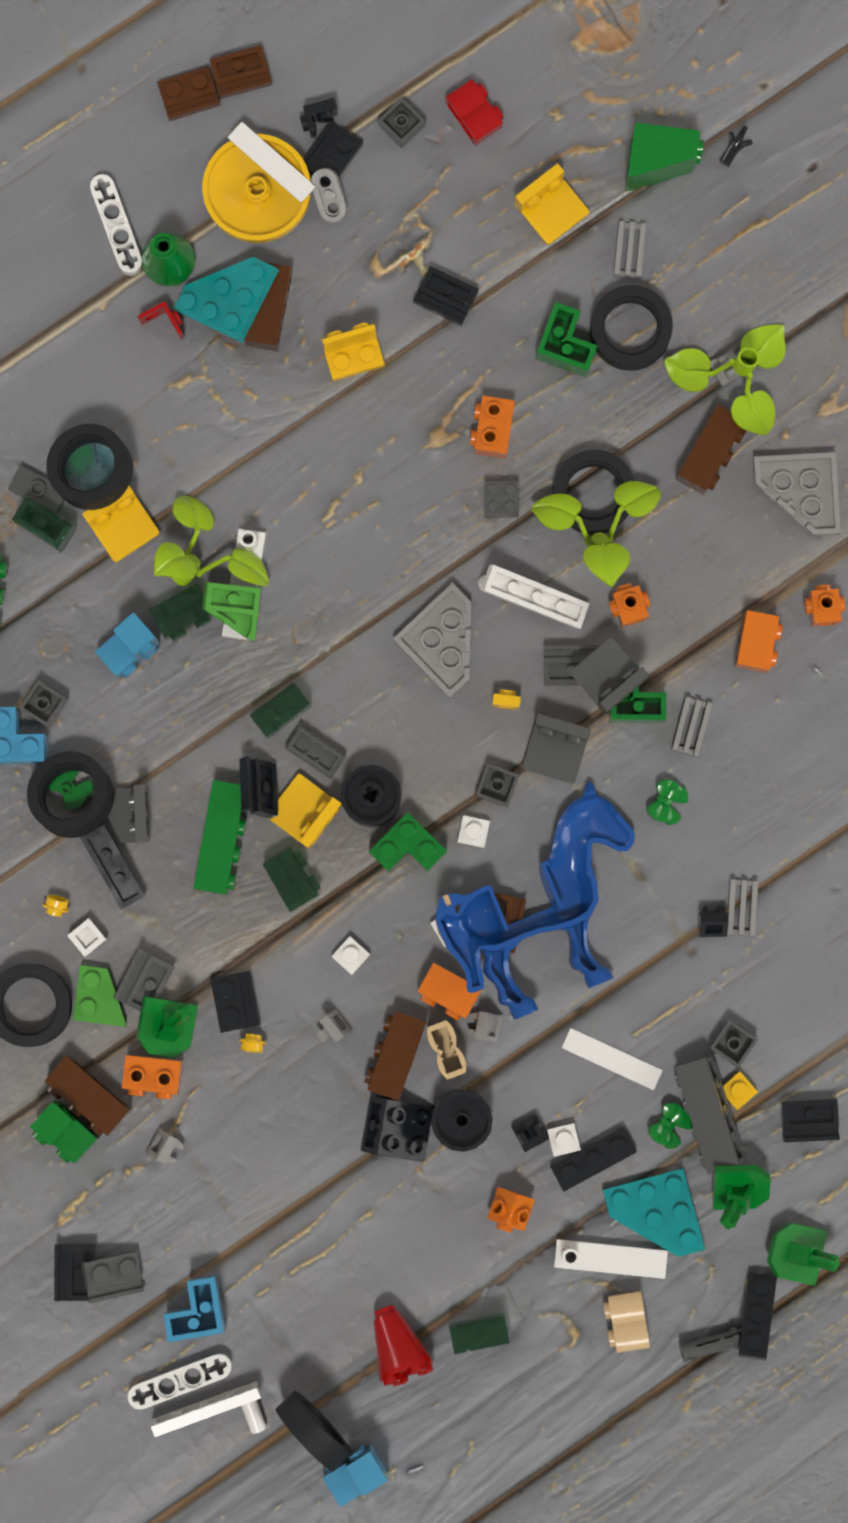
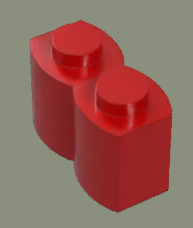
M471 79L447 95L445 103L476 146L502 128L503 123L501 120L504 117L496 105L491 106L487 101L488 93L481 83L476 84Z

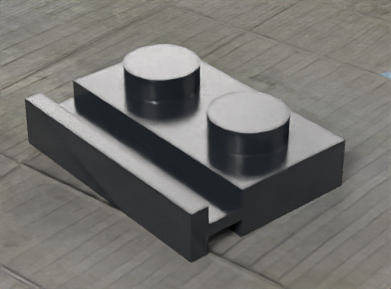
M331 120L303 160L312 175L320 168H330L340 178L363 146V142ZM324 176L321 178V181L328 186L330 185L328 177Z
M430 266L413 299V303L462 326L479 289Z
M248 756L239 759L241 812L248 811L253 815L269 819L277 817L276 764L259 759H250Z
M250 971L210 979L221 1033L261 1025Z
M838 1099L781 1102L784 1143L840 1140Z
M55 1244L54 1301H88L81 1262L96 1259V1244Z

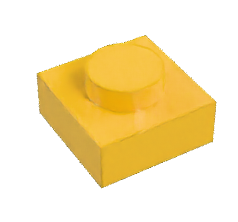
M500 690L499 694L494 693L492 707L519 710L521 697L516 696L515 691Z
M740 1071L723 1084L727 1100L736 1110H739L758 1093Z

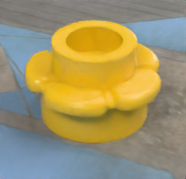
M47 895L46 902H43L42 906L47 908V914L61 917L63 913L69 911L67 907L69 900L58 895Z
M245 1034V1039H239V1042H241L240 1050L262 1053L263 1045H266V1042L261 1041L262 1036Z

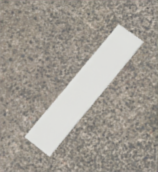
M243 122L227 137L301 203L316 187Z
M570 1028L562 1045L563 1049L652 1090L655 1089L663 1071Z

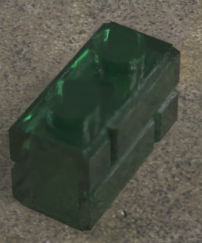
M28 497L24 499L12 518L15 525L60 553L64 551L76 531L73 525L65 520H61L60 517Z
M198 584L149 609L166 641L172 639L173 642L178 641L187 635L186 630L196 626L199 629L211 622L210 617L212 615L202 609L204 595Z
M293 682L253 712L250 717L268 740L299 717L298 714L308 710L311 705Z
M292 848L263 863L265 870L290 913L318 898L317 891L321 889L314 875L312 874L308 877L303 869L307 863L301 852L297 851L294 853Z
M504 1313L449 1324L454 1354L464 1353L467 1350L474 1351L509 1344Z

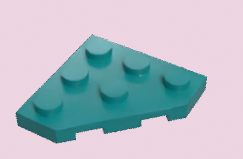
M251 257L185 285L173 310L243 343L279 269L255 257Z
M683 1168L602 1189L609 1217L677 1257L705 1250Z

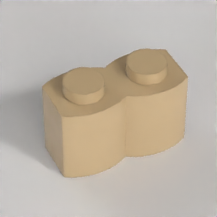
M445 1020L427 1028L428 1041L437 1053V1064L442 1075L448 1080L466 1073V1061L462 1052L456 1047V1034L451 1024Z
M641 1291L608 1295V1302H604L603 1307L605 1319H611L613 1330H608L610 1347H616L617 1353L650 1348Z

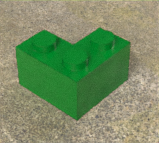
M555 302L537 350L536 360L587 378L598 345L573 337L581 311Z
M638 686L609 711V723H665L667 693L639 692Z
M408 812L369 851V854L388 873L407 854L429 872L447 853V850Z
M60 1100L53 1101L30 1126L34 1131L32 1136L43 1146L49 1144L58 1148L56 1154L66 1163L70 1161L74 1164L77 1163L100 1138Z

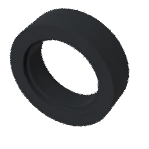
M638 285L621 286L605 294L597 303L590 323L591 342L598 345L596 353L610 366L626 371L641 370L658 361L666 351L673 330L672 315L665 301L654 291ZM634 303L647 308L657 322L658 333L655 341L641 352L627 353L620 351L609 342L605 334L604 324L608 314L622 304Z
M81 424L66 430L55 440L48 453L46 470L52 487L67 503L83 510H97L113 504L125 493L132 479L133 462L128 448L112 430L99 424ZM90 443L107 446L111 449L114 456V469L106 483L89 491H82L71 487L67 482L65 474L66 464L71 454L79 447Z
M586 450L571 456L563 463L555 477L553 494L567 495V486L570 479L578 471L587 467H599L609 471L617 479L619 486L625 482L634 481V477L629 467L616 455L603 450ZM617 505L610 514L603 517L589 518L578 514V516L582 518L589 535L597 532L607 533L611 529L620 505ZM626 510L622 512L617 527L628 517L629 514ZM574 520V524L570 528L582 533L578 523Z
M61 752L44 760L33 772L27 788V802L32 815L49 832L64 838L82 837L96 830L107 819L114 801L113 784L106 771L93 758L80 752ZM69 771L87 773L92 777L95 785L94 799L89 808L81 815L70 819L53 816L49 812L46 803V796L51 783L58 776Z
M19 964L0 974V1037L13 1045L21 1047L41 1046L57 1038L66 1028L72 1013V997L64 979L54 970L38 964ZM24 978H36L45 982L51 988L56 1000V1010L51 1022L45 1028L33 1033H25L15 1029L7 1021L3 1011V1000L7 990L15 982Z
M294 1391L276 1408L278 1416L289 1431L328 1470L334 1472L352 1454V1450L339 1432L299 1392Z

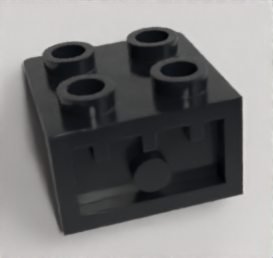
M370 1096L361 1151L380 1156L423 1162L426 1155L433 1107Z

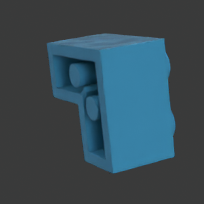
M134 612L113 629L115 635L95 651L118 679L123 676L125 679L131 676L138 669L136 664L143 658L147 661L158 652L157 646L160 644Z
M0 707V765L41 764L48 758V737L45 734H20V710L16 707Z
M217 1274L189 1279L187 1287L191 1307L166 1311L163 1314L168 1342L221 1334L226 1330Z
M361 1444L352 1450V1454L334 1472L325 1467L327 1472L323 1474V1480L341 1507L360 1494L365 1496L387 1482L389 1473L372 1445L364 1447Z

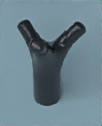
M747 126L742 127L736 138L734 132H729V146L720 163L729 167L741 149L753 144L752 140L742 141L748 129Z

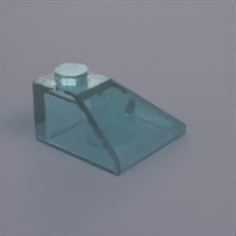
M90 443L79 447L71 454L67 461L66 477L82 491L94 490L102 486L113 472V453L110 448L98 443Z

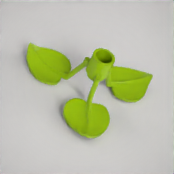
M765 325L749 331L741 340L740 352L737 357L730 359L729 362L713 371H709L711 368L709 357L703 351L692 348L681 350L673 356L666 358L664 365L671 380L678 387L689 392H699L706 389L709 382L708 376L713 377L732 366L738 375L746 377V396H739L733 401L731 406L732 418L742 429L764 436L771 431L774 425L775 406L773 400L765 391L759 390L752 394L750 393L752 373L756 366L770 369L777 367L783 361L786 351L784 325Z
M629 481L618 486L614 493V500L620 507L617 510L608 535L597 532L591 537L588 536L582 518L578 516L582 505L576 498L570 495L553 494L537 501L532 506L531 511L536 515L539 522L552 530L568 529L574 524L575 520L583 534L584 544L588 545L583 554L585 565L598 579L613 587L630 563L628 550L619 544L611 543L613 542V535L621 514L626 510L632 517L647 515L659 503L661 491L656 486L639 481Z
M180 495L174 500L172 511L175 518L182 525L194 528V534L185 553L180 546L171 542L162 543L158 547L154 556V576L171 577L178 585L188 586L195 576L202 577L205 572L224 562H229V571L239 579L259 586L267 587L269 585L268 575L260 558L253 552L242 548L234 549L231 556L225 555L201 569L199 558L190 553L199 536L200 529L210 531L213 528V515L205 504L193 497Z

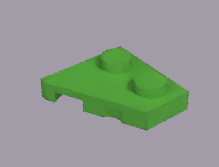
M205 582L202 609L246 639L255 641L261 588Z
M80 965L73 1020L126 1027L127 1022L124 1018L120 1001L113 998L116 991L109 969Z

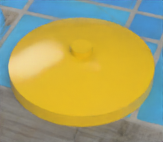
M257 134L310 181L309 171L303 158L291 145L274 136ZM232 141L227 142L215 152L208 162L203 175L202 193L208 214L224 233L240 241L265 243L285 236L300 223L310 203L311 193L301 203Z

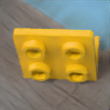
M558 163L517 194L514 202L516 208L546 245H551L589 215L588 208L564 180L565 171Z
M361 323L353 326L352 331L342 333L341 330L333 331L326 335L327 338L322 339L325 357L333 382L385 367L377 340L375 324Z
M130 486L113 504L102 509L87 510L82 513L115 563H118L160 535L159 530Z
M297 774L278 799V816L269 820L310 850L342 808V803L329 796L303 775Z

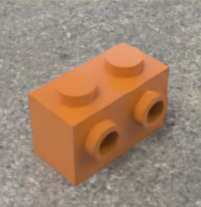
M482 396V402L476 403L474 419L479 420L477 430L472 429L470 446H475L474 454L506 459L515 400Z
M749 610L745 612L735 661L736 668L768 673L770 667L775 668L778 651H773L775 640L780 641L783 624H778L780 616Z
M433 962L417 992L422 994L420 997L421 1001L432 1007L436 1003L446 1008L444 1013L458 1021L460 1017L467 1018L482 989L475 993L468 992L466 980Z
M125 1055L122 1089H128V1095L144 1096L145 1091L156 1092L155 1098L172 1099V1094L178 1095L180 1091L183 1061Z

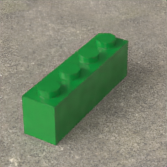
M213 780L193 887L195 890L227 896L229 890H234L236 874H232L233 864L239 863L241 847H237L239 836H244L246 820L242 819L240 784Z

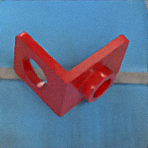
M165 301L137 316L141 325H144L166 313L180 340L184 339L183 333L179 328L183 323L176 310L170 312Z

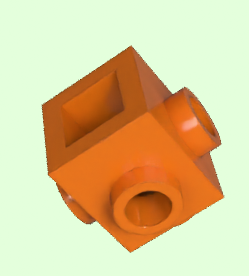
M632 583L617 587V592L613 593V601L609 602V607L613 618L618 616L621 628L648 620L649 614L646 607H650V601L647 592H641L640 586L633 587ZM630 601L634 606L629 607L625 602Z
M831 585L815 586V590L811 591L808 594V598L804 599L805 614L810 615L811 627L838 625L842 621L841 612H845V600L843 595L839 596V588L831 589ZM822 602L826 603L828 608L823 607Z
M497 1187L487 1219L497 1222L496 1228L512 1233L513 1228L525 1231L535 1199L515 1191Z

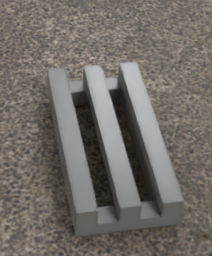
M619 221L614 276L641 279L646 223L635 224V222L625 223V221ZM624 229L629 230L625 271L620 270ZM636 230L640 231L636 272L631 271L634 233Z
M685 697L672 746L673 751L699 757L713 703ZM689 705H694L685 745L681 747L679 743ZM700 707L705 708L695 749H689Z
M730 879L727 935L755 936L758 881ZM736 886H741L738 930H735L733 925ZM748 886L751 887L749 930H744Z

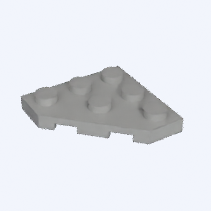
M836 452L753 457L755 486L810 535L827 536L841 534Z
M453 582L393 638L396 644L449 699L470 680L471 601Z

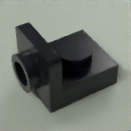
M334 98L303 106L304 115L300 116L303 131H309L310 137L315 138L316 131L313 122L326 123L333 120V116L338 115Z

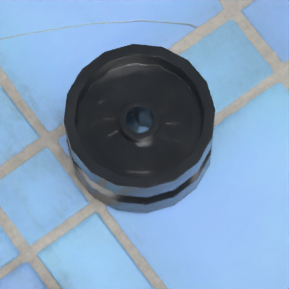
M367 765L357 768L345 779L341 790L342 806L351 820L360 826L369 828L383 826L393 820L400 809L402 801L400 784L395 776L384 767ZM374 792L377 795L375 797L376 801L370 802L367 800V794Z
M458 1089L448 1092L438 1100L432 1112L431 1124L434 1135L442 1145L454 1151L465 1152L476 1149L486 1141L491 1132L493 1118L490 1107L480 1095L470 1090ZM460 1115L466 1116V1125H458L456 1122L457 1117Z

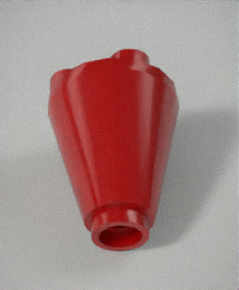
M395 1305L387 1306L374 1312L376 1318L374 1319V1331L381 1383H384V1386L393 1384V1387L407 1383L409 1381L408 1376L415 1374L422 1376L432 1372L434 1369L431 1356L401 1312L396 1311Z

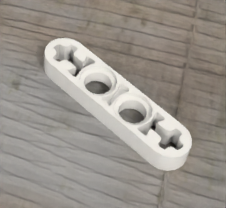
M97 175L92 179L90 189L118 266L125 275H137L143 268L142 258L115 184L108 175ZM104 182L106 186L110 185L106 188L109 200L105 201L100 190L96 191L99 188V183ZM110 206H115L120 211L119 216L112 220L107 219L104 215L105 210ZM118 231L128 233L129 239L125 244L120 245L114 242V235ZM129 250L131 258L133 260L138 259V261L134 262V268L130 269L128 265L123 266L127 262L123 251Z
M215 1353L139 1382L128 1392V1402L133 1408L141 1410L227 1377L231 1372L232 1361L224 1353ZM219 1358L220 1362H226L227 1366L223 1368L224 1373L220 1374L218 1370L209 1372L211 1378L206 1379V1371L201 1365L202 1363H206V1368H209L215 1364V1359ZM190 1368H195L201 1373V1380L196 1384L187 1382L185 1378L186 1371ZM164 1378L171 1379L175 1384V1389L170 1394H165L159 1389V1383ZM154 1383V1391L159 1397L158 1399H154V1394H151L145 1398V1403H141L140 1400H134L133 1396L137 1394L136 1389L146 1392L152 1389L149 1384Z

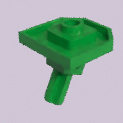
M143 996L136 1038L145 1052L176 1058L191 1047L198 1005Z
M757 1165L714 1166L712 1205L713 1210H724L720 1224L725 1229L735 1228L741 1214L746 1215L748 1209H755L769 1199L771 1179L768 1172Z
M787 1222L776 1230L772 1235L767 1262L774 1275L781 1279L816 1286L819 1268L832 1272L836 1271L837 1267L840 1266L839 1257L823 1252L828 1231Z

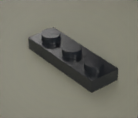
M105 823L93 832L80 837L121 910L146 896Z
M624 1127L550 1168L563 1192L635 1154L637 1151Z
M749 1272L738 1357L767 1360L777 1282L776 1276Z

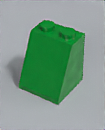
M635 122L625 190L632 191L692 173L695 164H700L703 154L704 140H699L700 131Z

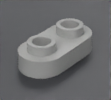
M320 168L311 178V183L316 186L313 189L316 203L324 220L338 222L347 212V203L340 180L334 170ZM326 176L330 179L329 186H324L321 183L322 177ZM330 203L338 205L337 212H332L329 209Z

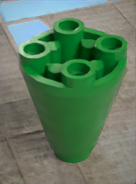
M169 232L158 233L152 237L144 247L141 257L143 270L148 278L157 285L166 287H179L192 274L196 262L195 252L189 241L181 235Z

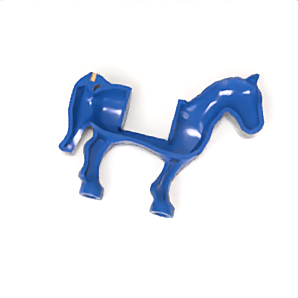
M588 781L585 786L584 796L572 802L560 817L554 833L550 857L539 866L541 881L551 904L550 908L507 925L491 885L473 891L469 895H444L440 899L436 910L435 921L438 933L447 949L463 968L467 979V991L475 993L484 989L480 961L481 950L485 956L483 972L495 985L498 1001L501 1005L509 1007L514 1020L539 1010L534 998L524 995L514 983L509 970V952L524 938L543 932L564 930L568 934L570 943L569 963L572 969L584 974L588 988L614 978L609 968L599 965L594 960L587 944L588 921L599 900L597 880L591 866L592 843L603 844L616 851H628L634 843L635 834L608 800L595 793V788L591 781ZM461 904L459 906V910L457 913L455 910V906Z

